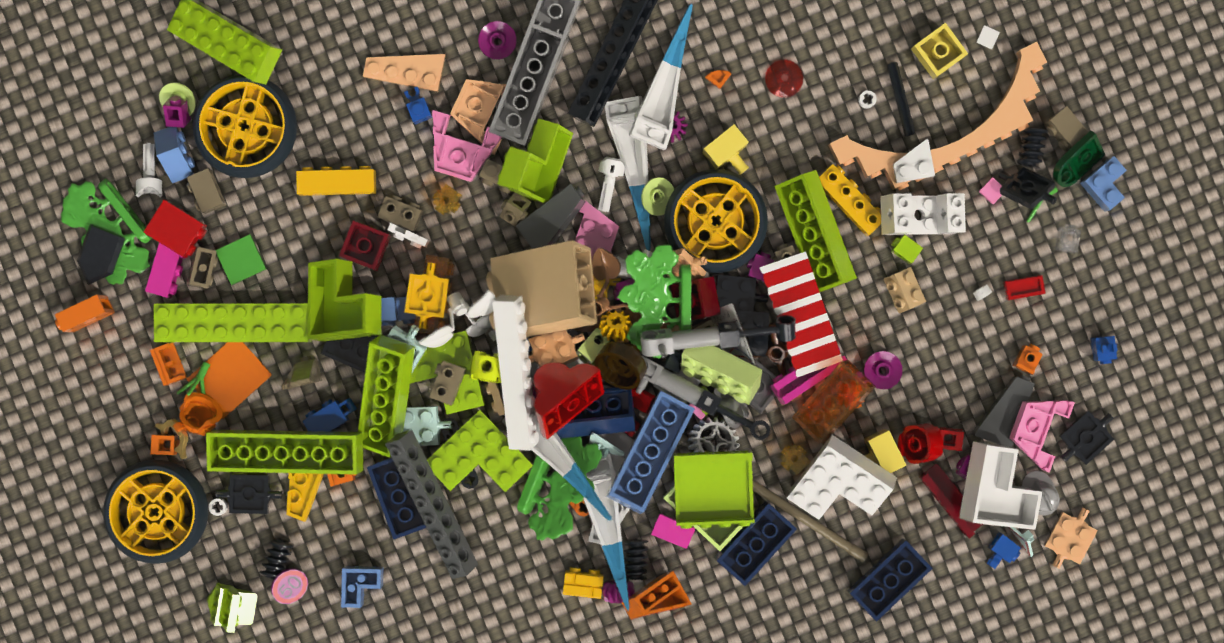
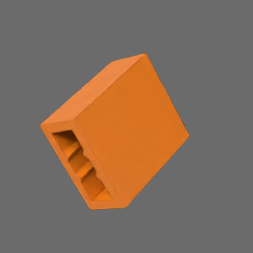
M95 295L56 313L55 323L58 329L63 332H76L114 314L115 311L108 296Z

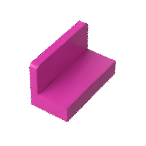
M659 514L652 528L651 535L687 549L695 528L692 526L689 529H682L676 525V519Z

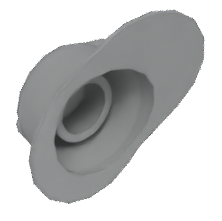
M716 388L714 389L713 394L722 398V406L745 418L749 417L746 403H739L734 397L728 394L724 395ZM723 415L729 427L735 429L740 426V423Z
M1033 471L1027 474L1023 480L1022 487L1042 492L1038 514L1044 516L1052 514L1058 508L1060 501L1059 494L1052 480L1041 471Z

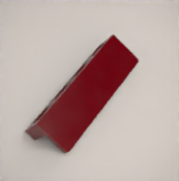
M934 464L921 474L919 478L962 533L970 539L975 535L974 531L983 524L959 518L963 495L938 464Z

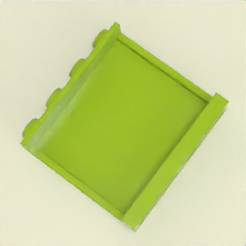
M751 450L673 453L677 526H680L682 529L692 528V525H700V528H710L713 524H719V527H730L731 524L739 523V526H750V523H755L752 477L753 453Z

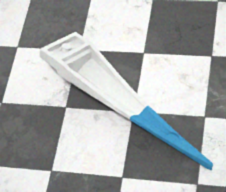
M692 4L688 6L634 117L635 120L629 134L633 138L662 150L667 148L673 129L679 77L693 7Z
M642 96L609 101L605 105L607 123L620 160L625 166V175L635 205L646 250L650 251V214L644 209L641 200L642 190L648 182L647 143L629 136L635 120L634 117L642 103Z
M504 418L502 422L506 426V419ZM537 420L536 431L539 434V441L531 450L565 478L607 520H612L607 509L558 434L555 433L549 439H545L540 432Z
M608 454L607 457L601 458L597 467L586 473L590 481H593L595 493L607 509L612 520H607L585 497L583 500L625 608L629 610L618 502L606 497L615 479L611 455Z

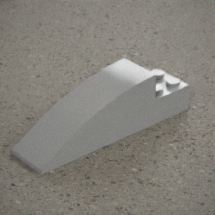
M538 0L490 126V133L521 145H526L568 44V36L581 5V0Z

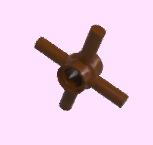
M770 323L769 326H775L776 323ZM776 333L771 334L772 343L768 347L766 356L771 361L777 362L779 375L785 376L787 373L784 359L789 353L787 343L778 340ZM774 348L780 349L782 353H776Z

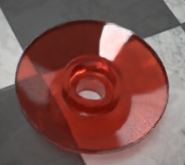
M778 60L768 68L765 75V83L773 95L780 98H788L795 95L801 89L803 73L800 67L793 61ZM784 74L787 75L788 80L783 81L781 79V76Z

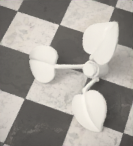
M487 290L485 295L470 307L459 292L449 295L447 302L450 306L448 312L450 314L451 326H444L418 342L431 348L442 346L453 337L452 332L455 330L453 313L457 316L465 314L472 323L466 329L468 336L477 337L484 334L491 327L488 314L493 312L492 301L496 299V296ZM483 316L479 318L477 321L473 320L474 317Z

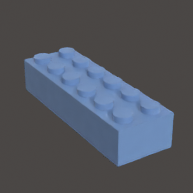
M660 391L606 497L639 514L644 513L695 408Z

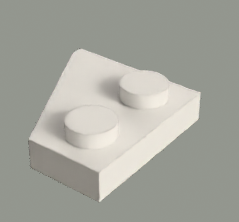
M928 139L924 140L893 164L896 183L935 176Z

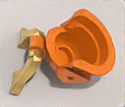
M192 392L189 396L186 394L184 402L179 408L181 410L179 413L180 422L176 419H170L164 424H155L160 429L162 435L168 434L169 427H172L178 434L180 443L174 450L179 453L181 459L187 458L188 434L186 431L205 436L207 432H210L217 426L215 423L222 418V410L219 404L203 393Z

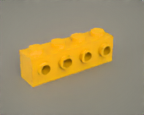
M832 164L819 176L824 192L867 237L881 225V209L879 207L874 208L870 203L872 200L865 193L861 194L857 190L858 185L852 179L848 180L844 176L845 172L839 165L835 166Z
M349 166L340 167V170H332V167H321L319 171H313L312 167H303L302 171H296L297 194L300 196L376 194V171L371 169V166H359V170H352V167Z

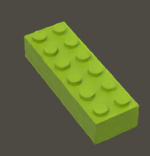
M180 0L167 28L169 32L251 81L265 85L282 52V49L198 0Z
M817 170L801 174L774 186L799 253H807L819 292L857 279Z
M379 335L369 342L358 432H363V448L390 458L391 455L385 444L404 430L415 346Z

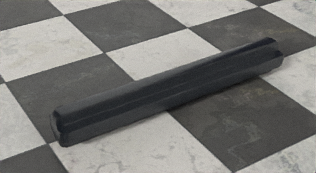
M892 62L887 65L904 135L908 137L915 134V129L898 63Z

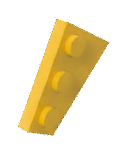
M289 473L286 515L306 522L324 474Z

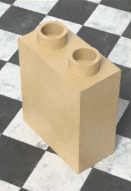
M571 240L490 258L491 271L487 273V286L496 298L500 295L522 296L523 303L525 304L524 319L527 323L526 338L597 324L591 248ZM491 312L489 314V321L491 327L495 330L494 312Z

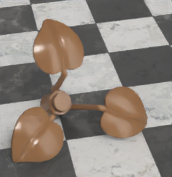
M598 248L592 259L593 275L597 280L606 279L595 300L597 324L573 328L576 331L592 332L596 328L599 329L601 317L607 310L625 307L624 316L629 315L632 325L641 318V313L632 312L628 308V304L610 306L609 300L602 296L610 282L609 278L615 279L619 276L621 264L614 254L603 248Z

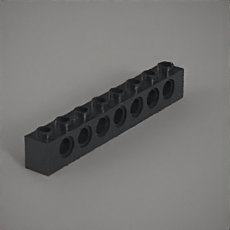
M624 0L622 2L621 8L614 18L613 24L605 36L604 42L597 52L596 58L588 70L574 102L570 106L568 114L573 118L595 127L658 0Z

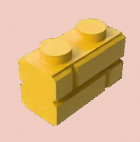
M570 567L569 570L565 571L563 595L601 599L604 574H600V570L589 569V572H581V568Z

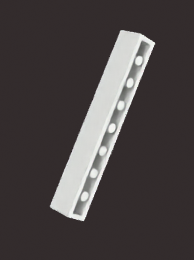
M500 295L492 303L509 449L531 450L538 443L539 434L536 431L535 397L532 394L533 379L530 375L531 360L528 356L529 342L526 338L525 304L523 303L522 296Z

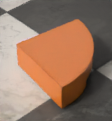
M716 70L707 74L705 79L718 89H721L732 73L726 70Z

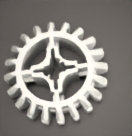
M708 417L705 421L700 420L699 425L695 424L693 426L694 430H691L689 433L691 437L688 439V442L691 445L688 449L694 450V452H705L702 447L706 448L708 452H718V449L727 448V451H737L736 449L740 446L736 442L739 436L733 435L736 429L730 430L728 425H724L725 419L718 422L717 417L713 421ZM711 430L708 437L700 438L703 431ZM712 439L715 441L714 443L717 444L716 446L712 445V444H713V443H711V440H712Z

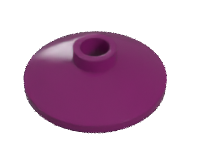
M494 21L482 28L478 37V43L484 55L491 59L500 60L512 54L516 47L517 39L510 25L501 21ZM497 38L501 39V44L499 45L494 43Z
M887 351L876 352L865 363V378L871 386L877 389H890L902 377V364L893 353ZM882 366L886 369L884 374L879 372V368Z

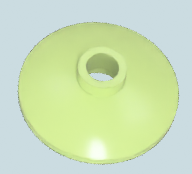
M172 82L166 84L161 89L159 100L162 107L170 97L180 96L181 100H187L189 116L195 111L196 98L187 86Z
M653 178L645 184L642 190L641 200L643 207L651 215L661 216L665 214L666 205L674 191L672 184L667 179Z

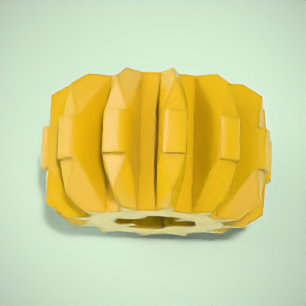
M616 309L613 313L607 311L606 315H602L601 322L599 323L602 337L607 336V341L614 339L615 342L618 339L624 341L632 326L629 315L624 316V311L617 313Z

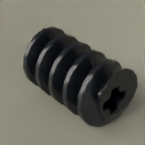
M1029 127L1023 130V133L1027 136L1022 137V141L1026 144L1020 145V148L1024 151L1019 152V156L1023 159H1018L1017 163L1024 167L1040 169L1036 164L1042 163L1038 156L1044 155V153L1039 151V148H1045L1041 141L1047 140L1046 137L1042 136V133H1048V130Z
M275 537L276 541H270L269 544L273 548L267 549V551L271 553V556H264L269 562L262 563L266 570H261L259 573L267 578L275 579L282 572L281 570L287 568L284 563L289 562V558L285 555H291L292 552L288 548H293L294 543Z
M632 539L624 542L625 545L630 546L629 549L624 550L625 553L629 554V556L624 557V560L629 562V564L625 565V568L629 570L625 572L628 579L647 580V577L643 576V574L647 573V569L642 567L647 566L648 563L642 559L648 558V554L643 552L648 550V546L643 545L649 542L648 540Z

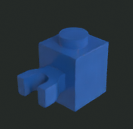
M418 86L414 88L416 94L413 97L409 95L408 91L404 92L407 99L411 101L406 106L415 125L433 118L424 97L420 98Z
M1115 336L1091 338L1093 361H1100V364L1112 363L1111 359H1117L1118 350Z
M999 532L988 546L994 554L986 563L996 569L1002 559L1008 563L1014 562L1020 555L1019 550L1021 547Z

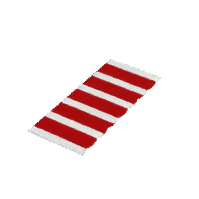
M803 252L760 267L777 317L790 315L795 318L796 338L787 342V350L791 355L793 367L796 369V376L800 377L842 362L843 359L807 253Z

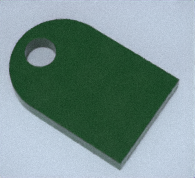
M1090 130L1059 159L1053 170V180L1061 187L1073 185L1106 155L1096 133Z

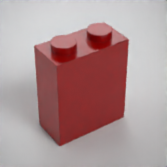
M163 200L143 233L178 255L187 258L188 255L191 256L195 252L197 241L205 236L207 225L171 202Z

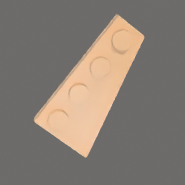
M446 55L366 58L363 77L414 88L418 86L419 89L438 92Z

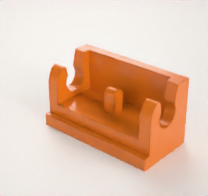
M174 342L150 350L163 386H168L187 378Z

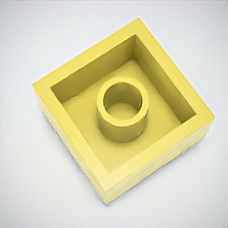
M946 23L911 48L933 80L968 55Z

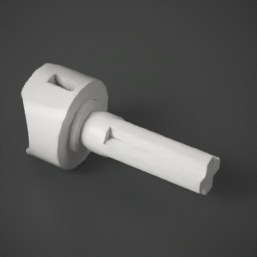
M143 144V178L136 180L137 197L148 193L162 197V180L155 178V144Z
M605 157L600 162L598 170L605 174L598 210L609 212L615 177L624 176L625 166L620 159Z

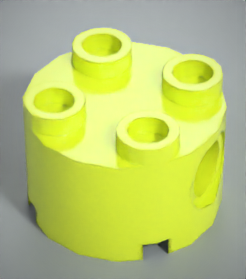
M475 351L472 356L470 379L501 383L498 353H494L492 357L491 354H486V352Z

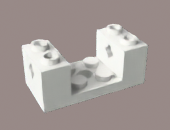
M947 193L937 196H911V194L880 196L882 235L956 234L966 232L965 193ZM916 210L921 212L920 220H917L914 216Z

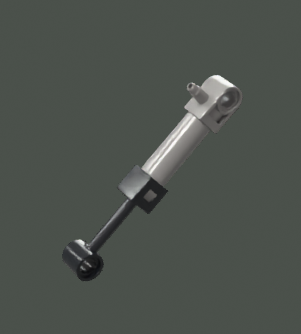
M782 315L777 317L775 326L743 329V331L738 329L736 321L717 323V327L671 332L670 328L647 330L641 333V353L648 357L660 355L661 357H666L669 354H674V350L716 345H719L720 349L739 347V337H744V334L745 337L776 333L778 340L789 342L796 338L795 318L790 315Z
M642 356L646 362L647 372L637 386V393L641 394L649 381L712 416L717 411L750 429L751 434L756 440H766L770 436L771 430L767 422L763 420L750 421L722 406L721 397L700 388ZM759 425L766 427V433L763 436L755 433V429Z

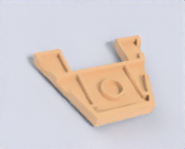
M466 79L450 115L482 144L486 132L484 129L499 97L503 95L506 84ZM502 139L499 141L495 149L492 151V155H495Z

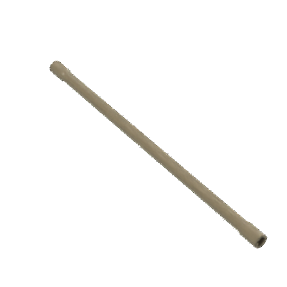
M640 411L637 417L644 421L647 414ZM682 434L678 443L686 448L691 445L688 442L689 438ZM753 480V491L836 544L858 561L863 563L869 553L845 540Z

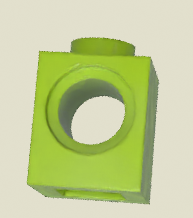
M906 235L897 236L891 244L893 246L891 252L908 264H912L923 249V247Z

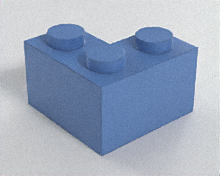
M168 127L154 132L156 155L171 182L175 183L193 175L195 163L191 156L188 157L186 154L187 148L184 144L186 139L183 132L178 131L177 127Z
M1113 156L1103 162L1080 184L1103 211L1106 212L1114 208L1125 198L1113 182L1127 170Z
M407 297L381 298L382 326L396 325L395 321H403V324H414L415 320L419 319V316L405 313Z
M343 567L341 607L361 608L364 605V588L381 589L383 587L384 567Z

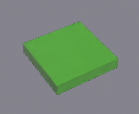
M250 234L215 250L231 285L267 270Z

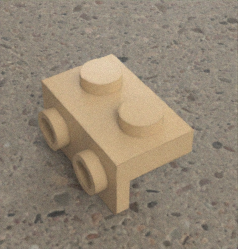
M911 267L884 278L886 288L898 313L905 312L926 302Z

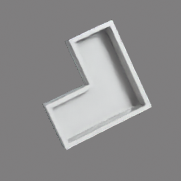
M831 435L791 487L787 499L818 520L839 494L870 515H873L894 489L897 477L834 435Z
M973 441L959 518L973 523L1036 529L1042 492L1028 487L1012 486L1018 449Z

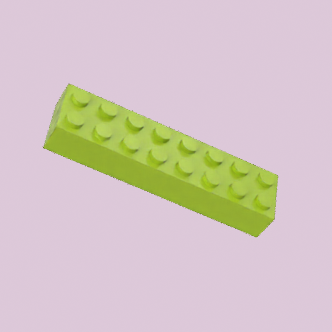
M308 303L154 304V342H312V340L308 339Z
M212 430L206 433L207 471L358 474L363 471V432Z

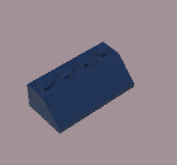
M604 389L602 396L557 431L559 438L590 436L591 433L600 435L636 431L632 389Z

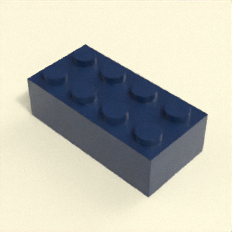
M389 458L368 466L369 475L393 540L427 528L393 459Z
M766 500L754 512L755 523H750V526H743L726 546L714 556L716 561L744 586L750 582L797 530Z
M902 538L847 591L877 622L933 568Z

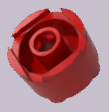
M923 423L907 426L898 437V449L909 463L930 462L943 454L941 430L932 424Z

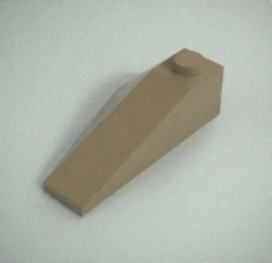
M311 356L300 358V362L294 364L283 382L282 390L322 381L317 358L312 359Z

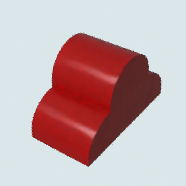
M553 362L541 366L535 372L533 381L537 397L534 407L542 436L545 439H549L604 394L599 368L591 364H578L569 368L562 363Z

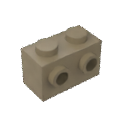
M1068 106L1060 109L1044 123L1048 133L1057 139L1060 148L1066 152L1088 133Z
M486 159L479 175L483 179L482 183L491 187L493 184L499 186V190L506 194H510V192L515 193L497 184L498 175L503 166Z
M207 168L187 177L188 183L186 185L189 192L193 193L196 198L194 204L198 211L207 214L227 205L211 169Z
M391 195V198L385 196L377 217L415 233L423 211L419 209L420 205L409 202L407 205L401 202L402 198Z
M196 247L186 285L201 289H208L209 286H212L214 279L212 270L213 267H216L218 261L217 251Z
M443 361L442 364L438 363L435 371L437 375L436 381L431 382L428 390L431 393L430 398L453 405L466 368L447 361Z

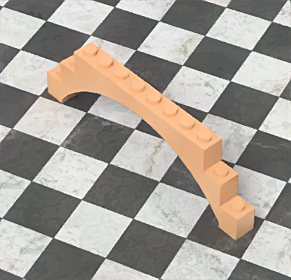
M1037 42L1016 52L1018 60L1011 83L993 113L979 127L962 139L941 148L930 150L935 173L943 170V165L947 163L951 166L961 161L959 157L965 154L969 157L977 153V148L984 146L986 149L994 145V140L999 137L1004 140L1012 136V131L1018 129L1020 132L1030 127L1028 123L1032 122L1033 119L1023 100L1027 103L1037 98L1035 94L1040 92L1030 71L1034 74L1042 70V65L1047 63ZM848 135L828 145L837 165L843 164L845 167L855 162L853 158H856L865 178L870 176L873 179L881 175V170H883L892 190L898 188L900 191L909 186L908 182L910 181L896 183L893 164L907 153H894L866 147L850 140Z

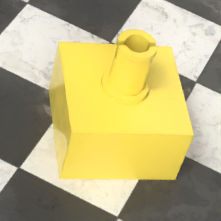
M735 124L703 149L702 153L715 169H719L726 162H730L739 175H741L749 168L738 155L749 142Z
M883 429L863 439L869 450V454L865 455V457L889 473L907 466L889 430Z

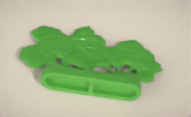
M107 179L101 181L98 187L106 199H99L95 197L96 189L92 182L85 181L81 185L71 183V186L68 188L69 194L63 199L62 223L72 228L83 227L86 229V233L89 225H93L126 238L113 274L105 277L108 283L113 285L116 283L123 284L127 276L126 270L136 273L145 271L150 266L148 262L149 251L145 248L137 247L134 244V237H137L142 243H148L152 238L143 233L146 226L115 186ZM93 196L94 199L89 200L88 197ZM92 202H97V205L101 204V206L98 208H91L89 204ZM110 204L120 215L114 221L108 220L104 212L105 207ZM122 220L131 229V234L123 235L121 233L119 223ZM86 234L81 238V245H83ZM130 241V246L126 247L125 244Z
M671 245L657 246L651 257H648L639 250H635L625 260L627 273L631 275L635 282L632 285L624 286L617 298L623 303H627L628 308L632 312L641 313V318L631 326L627 334V339L632 344H635L640 351L641 333L644 331L660 329L665 323H670V325H667V328L671 330L675 325L679 326V331L691 330L690 264L680 265L679 277L674 276L672 268L678 262L679 256L675 251H672ZM668 274L670 278H664L663 275ZM675 282H679V298H673L668 289L669 285ZM669 303H679L678 318L671 319L666 314V306Z
M581 437L561 438V441L595 491L594 483L587 478L586 473L595 469L602 458V452L599 450L598 445L594 443L583 447ZM537 455L519 499L517 510L527 515L532 512L537 503L538 512L529 518V528L536 532L537 540L543 541L547 537L554 540L559 538L561 534H567L573 530V517L571 512H569L568 504L570 502L577 504L583 501L584 496L557 471H554L550 477H547L550 465ZM544 481L550 483L551 490L547 496L541 498L539 494ZM542 502L546 504L548 507L547 514H545L542 510Z

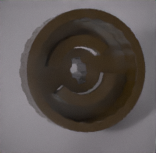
M630 341L627 343H606L595 358V366L600 369L601 377L609 384L620 389L629 390L636 388L647 372L646 362L641 356L640 350Z

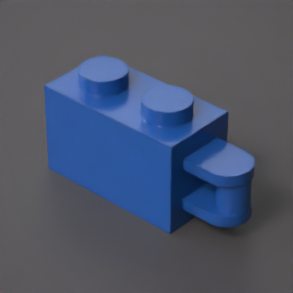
M351 398L342 403H339L338 400L334 402L329 400L321 405L323 408L318 412L314 409L305 415L306 419L302 422L308 431L331 432L349 421L347 415L357 410V407ZM345 404L349 409V411H347L346 413L342 408V406Z

